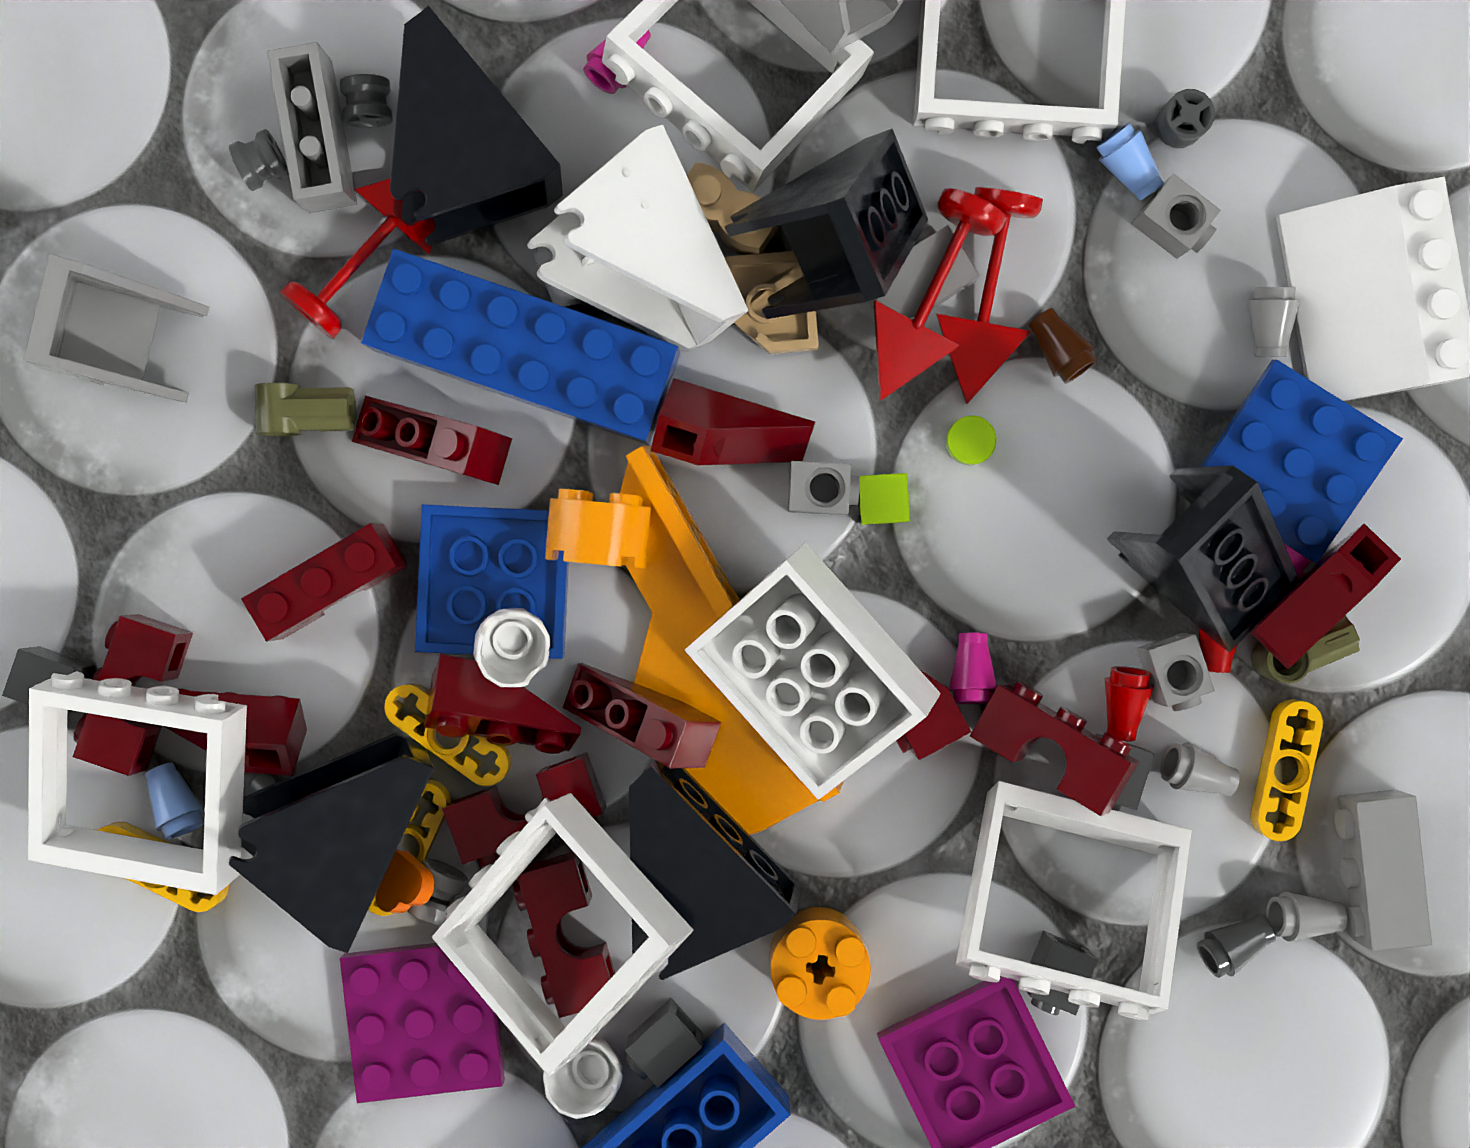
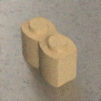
M695 163L687 174V178L712 232H718L725 244L740 255L762 254L778 231V226L730 237L724 226L733 223L730 218L733 214L761 199V197L750 192L737 191L733 182L723 172L704 163Z

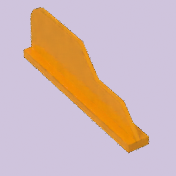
M652 445L641 446L626 455L628 463L620 494L642 497V506L651 508L646 568L634 567L635 557H627L626 561L628 571L652 611L634 683L682 701L721 722L705 768L685 769L749 835L755 834L819 800L824 802L839 794L843 781L818 800L685 652V649L740 600L657 453L651 451Z

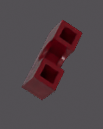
M369 523L244 596L241 600L265 641L281 640L324 616L325 610L341 600L360 591L372 588L408 567L385 525Z
M140 614L121 615L107 632L105 648L108 649L103 667L96 671L92 680L102 681L120 678L131 681V686L135 687L136 683L143 676L159 682L178 679L193 632ZM91 713L84 714L78 721L74 731L73 739L77 742L72 757L127 776L146 771L162 726Z
M1017 681L1014 687L1011 685H998L970 737L1011 762L1024 760L1034 742L1042 737L1055 741L1063 749L1067 760L1065 774L1056 790L1099 816L1110 813L1139 763L1137 759L1128 755L1132 747L1104 732L1102 738L1084 729L1087 721L1067 708L1060 706L1058 712H1055L1040 703L1043 698L1040 692L1022 682Z
M587 752L541 768L536 774V778L542 792V801L544 798L553 801L571 793L594 820L599 823L597 816L603 814L607 806ZM496 785L453 800L442 808L462 865L477 860L479 867L494 863L500 857L496 852L500 844L513 833L521 832L528 824L524 818L526 814L515 813L504 805Z
M569 852L529 864L518 877V881L513 883L517 906L520 911L527 910L532 928L527 929V939L531 953L534 958L541 957L546 975L541 976V986L545 1001L548 1005L555 1004L559 1018L579 1013L615 974L606 942L591 947H580L571 943L563 933L562 917L573 910L587 907L592 898L583 862L574 852Z

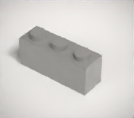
M317 42L267 50L293 200L309 213L358 205L332 60Z
M1396 789L1338 796L1339 810L1335 812L1334 822L1337 834L1343 840L1345 858L1340 860L1339 868L1342 882L1348 888L1350 907L1346 908L1348 918L1346 927L1350 936L1353 937L1354 941L1372 952L1432 945L1416 796Z

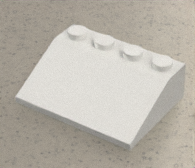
M1445 177L1395 185L1276 216L1288 287H1296L1295 300H1300L1294 322L1304 377L1342 401L1449 383L1470 377V315Z
M806 542L685 649V652L818 800L925 719L941 694Z

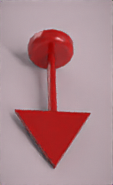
M391 178L354 189L356 193L380 212L386 220L317 296L302 284L294 281L289 282L280 291L282 297L294 309L332 340L341 331L342 322L326 303L395 227L430 256L432 246L426 244L425 238L435 230L436 224L429 218L419 221L413 226L404 224L402 220L403 199L396 200L391 195Z
M975 187L974 195L996 206L1006 217L1002 229L994 235L978 318L975 321L935 313L943 337L960 345L950 352L949 355L966 404L972 400L1031 332L1029 330L991 324L989 320L1010 218L1037 217L1043 203V199L1040 197L1003 189Z
M945 188L942 191L937 202V208L940 214L946 220L956 225L957 228L913 320L876 300L873 301L879 400H883L960 346L924 327V324L968 232L982 236H994L1002 229L1006 221L1005 214L988 201L963 190Z

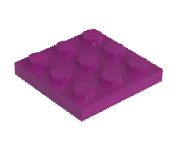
M437 943L344 953L339 958L357 1103L503 1086L505 1076L497 1014Z
M1000 976L999 982L982 981L877 1033L880 1044L931 1148H992L1076 1107L1014 979Z

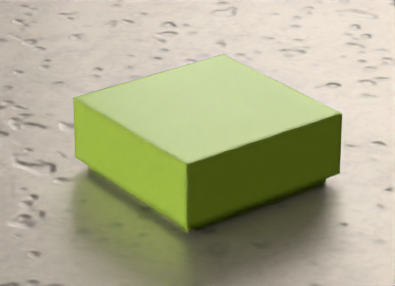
M907 473L859 476L858 501L860 525L910 522Z

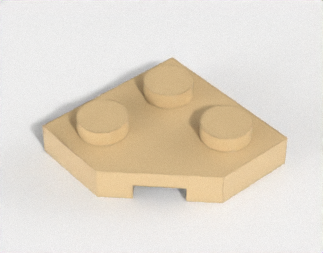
M794 251L724 257L749 310L733 323L737 328L768 354L815 351L819 349L816 311L765 319L762 312L763 308L770 306L767 300L769 296L804 276Z

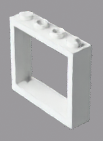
M643 0L606 36L602 63L616 74L615 81L631 87L644 99L646 106L652 113L660 118H667L682 131L685 140L693 148L705 151L720 164L722 171L729 179L734 176L752 193L859 81L874 54V51L860 39L830 54L780 0H747L832 73L831 77L759 150L636 44L678 1Z
M921 0L913 126L925 127V130H937L938 135L953 133L954 129L974 130V135L984 138H995L1002 136L1004 132L1023 133L1024 139L1032 141L1049 140L1053 138V135L1072 136V141L1084 144L1086 140L1102 141V138L1109 136L1118 125L1126 0H1106L1099 109L934 98L940 0Z
M78 671L69 675L53 673L50 679L29 688V861L217 895L240 875L229 866V858L231 856L241 858V839L238 829L242 824L247 705L219 701L216 694H205L197 697L181 695L177 688L169 686H157L149 689L131 686V681L120 678L102 681L85 679L84 674ZM68 710L207 733L203 849L66 825Z
M998 781L987 792L956 965L970 968L969 975L971 977L984 981L999 982L1000 976L1018 980V988L1030 993L1049 995L1050 989L1068 993V1001L1077 1005L1099 1007L1100 1002L1118 1006V1014L1128 1018L1148 1020L1149 1014L1168 1010L1192 830L1115 810L1099 816L1075 800ZM1003 816L1158 855L1139 991L979 950Z
M571 793L553 801L544 798L536 809L527 812L524 818L528 824L521 832L513 833L500 844L496 850L500 857L493 865L485 866L470 880L468 885L472 890L466 897L463 896L457 899L445 910L447 913L445 917L447 919L432 936L433 940L548 1076L575 1058L694 931ZM556 832L649 936L566 1027L478 925Z

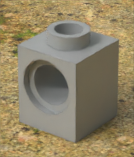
M1173 173L1156 190L1131 224L1178 259L1191 249L1198 253L1206 245L1216 231V228L1211 223L1221 209ZM1171 210H1179L1186 215L1188 219L1187 231L1179 230L1173 226L1170 220Z
M791 461L788 512L830 515L849 514V505H858L859 476L851 475V464ZM819 475H826L836 482L837 495L833 501L823 503L817 501L812 496L810 484L813 478Z
M1182 632L1137 647L1143 669L1151 673L1150 683L1154 685L1152 696L1155 703L1166 707L1172 706L1173 711H1181L1200 705L1202 703L1200 696L1215 691L1196 634ZM1180 660L1185 666L1186 676L1180 685L1172 687L1168 681L1167 672L1174 662Z

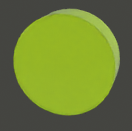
M975 415L960 418L951 425L946 434V448L949 455L956 462L963 465H976L984 462L993 454L997 443L996 432L993 426L986 419Z

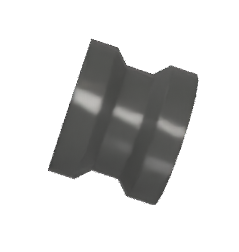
M356 74L346 76L340 80V92L346 97V106L342 110V121L344 124L360 128H373L392 123V110L387 106L386 97L391 92L388 78L374 74Z
M1184 89L1177 92L1160 109L1156 117V131L1159 138L1166 145L1173 148H1186L1193 145L1211 128L1215 119V108L1211 99L1204 92L1196 89ZM1180 125H1189V127H1182Z
M267 129L257 132L255 139L248 143L237 141L229 145L233 162L243 181L251 191L262 188L264 181L269 178L282 179L289 176L288 166L282 152Z

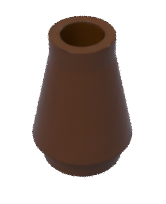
M1053 308L1044 311L1029 324L1053 377L1060 376L1065 384L1082 375L1097 362V358L1091 352L1094 346L1060 318Z

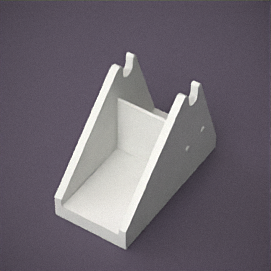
M663 125L646 129L561 201L554 209V212L559 216L527 244L529 249L543 246L552 252L553 260L541 265L537 271V276L540 280L665 342L677 345L679 349L685 352L711 342L749 311Z

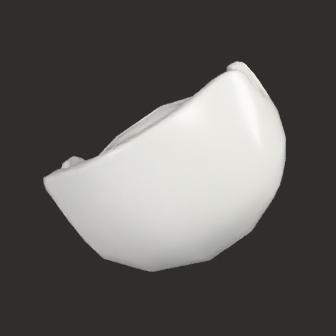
M524 608L499 609L480 624L475 634L473 654L482 674L491 682L500 687H523L528 685L531 678L546 666L549 657L550 636L541 619Z
M594 1037L575 1058L550 1076L545 1072L543 1073L546 1098L558 1113L574 1119L596 1115L613 1101L621 1087L623 1066L619 1055L606 1041Z

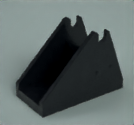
M428 6L404 24L390 192L394 199H403L402 220L404 224L413 226L419 221L428 218L435 222V230L425 238L426 244L432 246L547 208L563 196L560 163Z
M892 128L861 140L736 212L730 217L733 223L724 226L730 237L773 226H783L804 276L767 298L770 306L763 308L762 312L765 319L864 303L886 296L925 227L928 217Z
M1233 465L1177 468L1169 477L1174 483L1184 489L1180 495L1191 505L1161 535L1114 531L1107 540L1121 552L1118 556L1211 639L1230 652L1300 580L1257 481Z
M394 733L244 796L243 814L249 815L254 819L241 824L238 834L241 839V847L253 857L241 859L231 856L229 858V866L325 945L348 954L434 770L425 747L416 740Z
M654 760L629 786L630 860L694 930L667 958L668 964L660 971L659 979L669 978L780 930L796 915L802 888L685 768H668ZM632 918V954H634L649 936Z

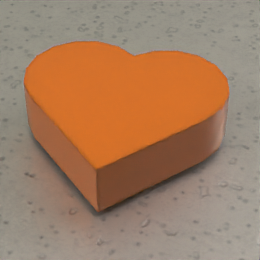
M396 850L376 892L378 907L384 912L400 914L406 912L411 905H424L429 901L434 891L433 874L409 852Z

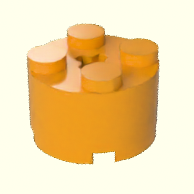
M559 489L558 499H550L545 559L558 560L559 551H564L563 561L626 566L627 557H635L634 567L646 568L651 508L642 506L643 498L638 495L610 493L609 503L593 501V493H589V491Z
M810 907L799 911L782 929L775 932L769 954L771 979L779 1001L798 1015L810 1019L826 1020L850 1014L864 996L871 975L869 955L862 935L856 926L844 914L825 907ZM818 955H825L828 964H824L819 970L812 969L811 963L817 961Z

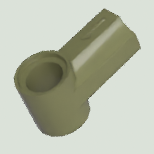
M291 383L255 384V430L257 435L297 436L301 435V431H354L355 421L357 420V403L354 397V389L350 387L301 388L300 385Z
M1345 615L1290 668L1287 669L1285 667L1282 671L1277 672L1273 666L1274 655L1260 641L1252 650V667L1258 675L1265 679L1289 684L1295 683L1303 679L1308 672L1359 652L1360 638L1354 624Z

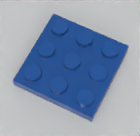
M1276 359L1271 360L1200 467L1233 465L1257 481L1283 543L1317 564L1403 438Z
M422 504L415 652L474 655L476 631L489 615L499 609L524 608L541 619L550 636L548 658H565L569 562L563 561L564 551H559L558 560L545 559L549 510Z

